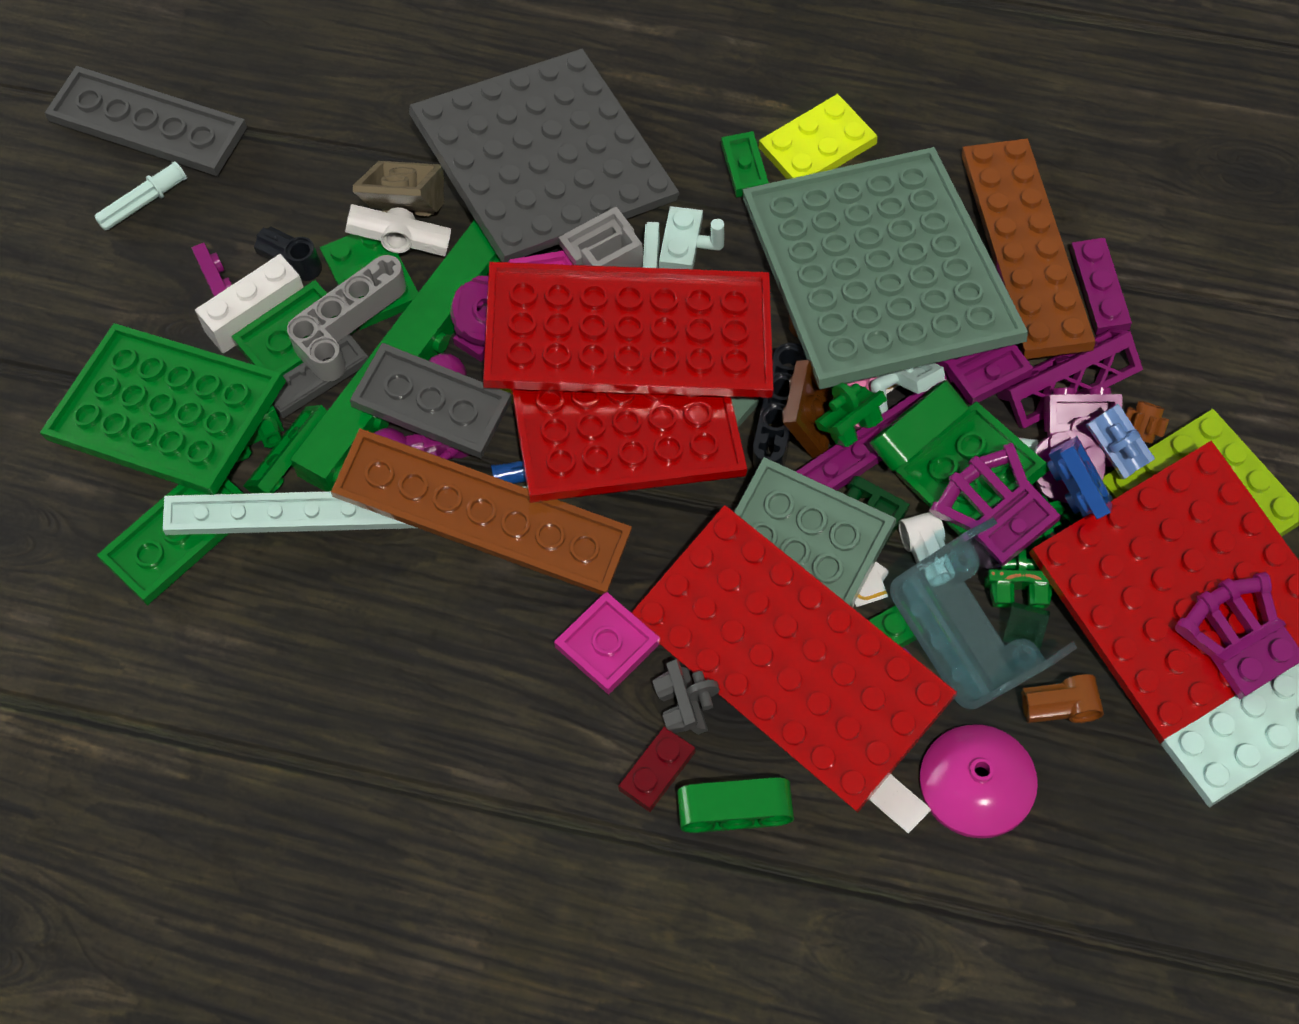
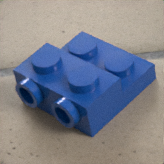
M1078 436L1051 449L1049 453L1051 460L1047 462L1048 468L1057 482L1063 480L1069 491L1065 494V498L1075 514L1081 512L1083 517L1093 512L1096 519L1111 513V501L1113 499Z

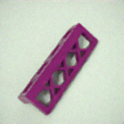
M1112 328L1094 337L1095 346L1093 351L1056 355L1034 366L1032 376L998 392V399L1010 402L1018 427L1024 429L1044 419V396L1051 395L1056 382L1060 380L1070 382L1069 388H1075V394H1089V388L1109 387L1142 371L1143 368L1131 331ZM1125 349L1130 365L1119 371L1111 368L1116 353ZM1094 365L1101 368L1094 383L1087 385L1081 382L1087 367ZM1032 394L1040 397L1041 399L1036 411L1026 416L1021 400Z

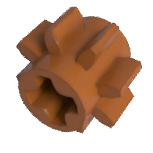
M1138 401L1136 409L1128 407L1125 413L1134 428L1141 435L1142 440L1146 443H1153L1156 435L1163 437L1169 423V419L1162 417L1165 410L1163 407L1145 401Z

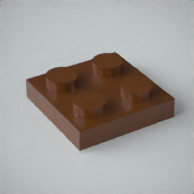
M810 360L796 361L793 376H791L789 381L790 391L787 405L783 409L782 418L784 425L809 455L815 459L826 452L829 446L830 433L818 430L815 420L830 410L829 403L833 400L832 388L819 389L812 373Z

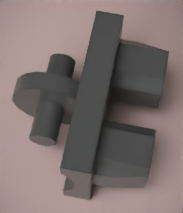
M677 659L666 663L668 672L653 680L659 699L664 702L676 697L679 706L663 712L666 728L673 733L692 730L698 735L708 731L702 709L709 710L713 708L711 697L720 691L717 681L705 680L702 671L691 675L690 670L686 667H681Z

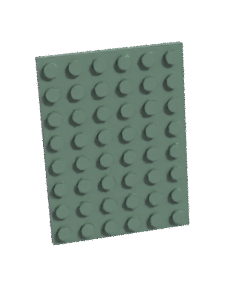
M935 147L743 189L744 203L806 358L810 360L812 373L819 389L836 386L842 382L850 383L1027 342L1028 331Z

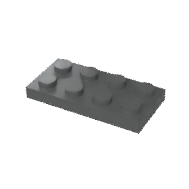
M381 343L353 393L350 403L353 408L482 459L512 401V395L498 388H484L481 381Z

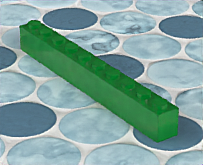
M475 219L290 459L297 477L325 492L331 491L359 428L374 433L388 427L390 422L353 408L350 403L353 393L381 343L428 361L431 357L446 350L450 337L455 332L450 309L457 289L462 284L470 282L472 278L489 276V262H501Z

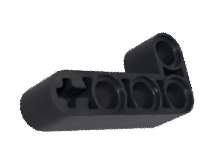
M785 343L776 348L772 360L773 395L772 398H764L753 444V469L755 473L764 457L785 466L792 434L784 425L782 418L788 396L780 397L776 394L785 393L789 395V381L791 376H793L795 366L786 367L784 364L795 365L796 361L807 360L801 344ZM778 423L782 426L775 428L769 426V424ZM768 446L774 448L771 457H767Z

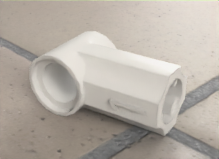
M930 512L900 520L898 526L902 543L908 552L912 551L925 586L937 587L954 579L957 572L944 542L945 530L942 520Z

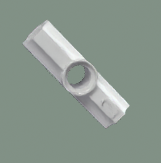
M351 204L345 232L379 240L385 249L393 253L406 252L412 248L445 256L451 228L415 220L413 213L404 208H392L386 213Z

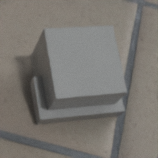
M617 206L558 237L560 247L574 265L643 267L642 243L635 235L633 227Z

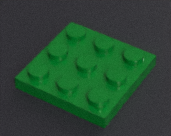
M976 401L958 419L894 471L931 508L933 502H938L949 483L948 478L953 473H961L969 466L968 461L974 456L982 457L1002 450L1003 445L1013 443L1026 478L1031 484H1034L1045 475L1049 468L1041 457ZM1008 463L991 469L1011 492L1018 488ZM978 477L969 484L992 509L1003 501L982 478ZM959 494L952 509L977 521L981 519L982 515L963 495ZM945 521L963 540L972 534L962 527Z

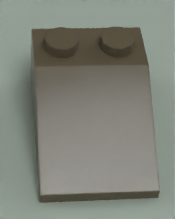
M378 161L353 185V193L369 207L382 209V212L387 213L390 209L399 207L414 211L415 215L430 216L437 212L444 204V169L441 164Z

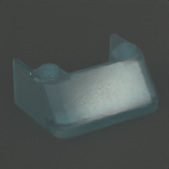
M994 517L966 531L896 577L890 587L891 598L942 680L957 691V696L954 698L956 702L966 709H977L1051 667L1077 649L1073 641L1044 658L1037 646L1027 639H1015L1004 645L964 581L975 575L979 568V557L970 541L998 524Z

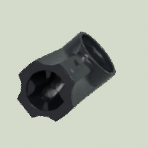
M271 226L269 228L263 227L256 235L257 239L254 245L256 253L269 260L281 254L299 274L302 281L315 279L321 273L322 263L313 242L309 238L303 236L294 238Z

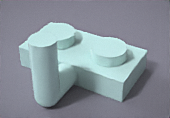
M670 206L659 258V268L693 269L697 248L721 250L724 247L723 220H712L711 236L700 235L703 210Z
M932 363L880 375V377L871 382V392L876 393L880 390L884 392L886 397L885 389L895 384L917 394L926 392L932 386L945 380L944 367ZM887 401L879 406L881 414L888 411Z

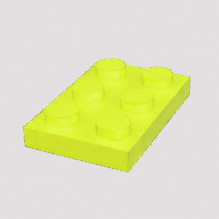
M836 94L760 139L759 149L786 179L838 168L876 145L877 135Z

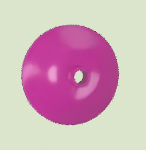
M965 725L947 731L929 747L920 769V790L925 804L931 809V814L949 830L966 837L992 838L1013 830L1027 817L1037 795V773L1030 755L1011 735L991 726ZM975 768H985L988 771V775L985 777L978 776Z

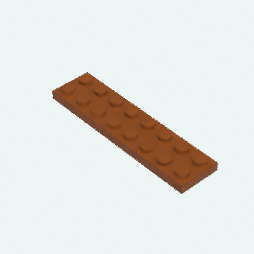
M1028 138L964 146L962 149V159L995 268L1028 331L1027 342L1019 343L1022 354L1026 359L1093 351L1095 338Z
M361 428L358 430L331 490L332 497L600 595L608 592L632 532V526L557 499L530 503L527 488Z

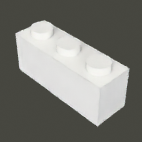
M279 254L196 308L195 312L204 332L224 354L236 346L231 338L232 335L302 289L303 284L299 274Z

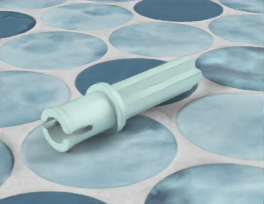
M174 161L154 176H146L147 181L95 215L96 221L101 228L109 230L157 197L160 199L164 198L163 194L187 179L184 171Z

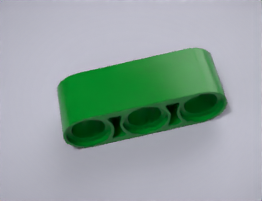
M945 379L877 434L869 444L887 467L894 471L965 413L969 406L950 382Z
M785 778L692 784L683 786L677 791L680 828L684 832L700 833L786 825L794 821L790 781Z

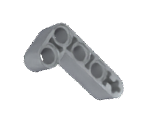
M383 255L376 258L289 322L287 333L295 353L318 378L328 382L339 379L344 374L346 367L337 342L401 297L405 292L406 281L400 261L391 255ZM329 357H332V358H331V359H329V360H326V361H322V360H323V359H326V358H329Z

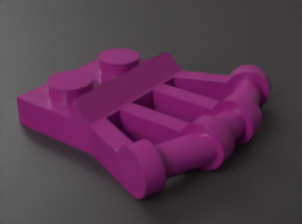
M1016 344L958 357L957 360L949 359L936 362V364L944 367L950 382L955 383L970 405L976 401L980 402L1032 376L1033 372L1032 365Z
M1013 443L1003 445L1002 450L982 457L974 456L968 461L969 466L961 473H953L948 478L949 483L938 502H933L929 510L937 518L949 521L970 531L974 538L984 546L1002 567L1055 525L1061 517L1027 480ZM1008 463L1018 488L1011 492L991 470L992 468ZM978 477L982 478L1003 500L993 509L969 485ZM959 494L963 495L982 515L981 519L977 521L952 509Z
M1266 572L1256 573L1253 578L1240 580L1227 578L1218 584V589L1211 593L1205 591L1197 596V603L1187 617L1180 618L1175 625V630L1182 637L1212 658L1239 699H1242L1299 663V647L1284 627L1286 623L1277 617L1271 595L1272 583L1270 576ZM1255 593L1263 621L1262 626L1241 598L1242 594ZM1227 603L1248 633L1246 636L1239 639L1219 610L1221 604ZM1205 617L1217 632L1226 648L1221 647L1200 631L1199 626Z

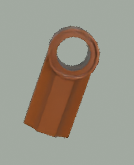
M1076 675L1065 679L1061 684L1023 688L1021 692L1023 713L1028 723L1067 718L1073 723H1085L1097 720L1104 715L1096 677L1093 675Z

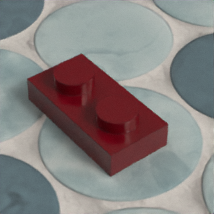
M663 727L618 786L619 791L651 812L696 753L695 747L672 731H669L666 727Z

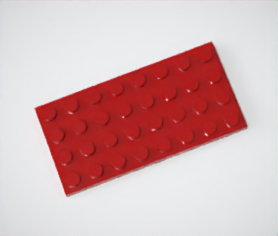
M489 262L483 387L772 398L773 363L769 272Z
M726 505L721 508L631 612L660 637L658 643L691 672L702 671L705 680L717 681L720 689L719 693H717L857 813L957 696V691Z

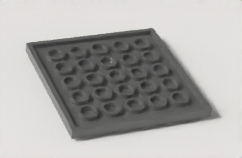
M583 49L410 104L409 115L501 262L525 257L559 244L558 237L616 206L623 216L628 219L678 199V189Z

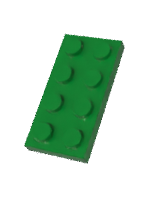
M226 478L216 494L244 493ZM178 484L166 496L209 494ZM164 497L97 554L100 561L147 606L229 534L165 535L163 531Z

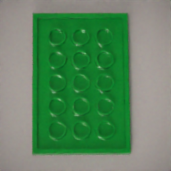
M113 323L40 431V434L47 441L209 495H214L220 489L286 380L282 373Z

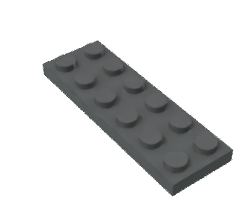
M80 66L74 68L45 111L49 122L172 162L175 161L178 164L218 176L247 129L245 119Z

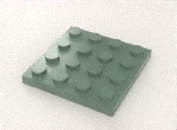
M765 457L735 510L738 516L851 607L855 603L896 524L895 517Z

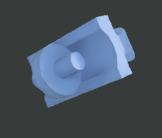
M1119 404L1114 405L1086 424L1121 479H1126L1155 459Z

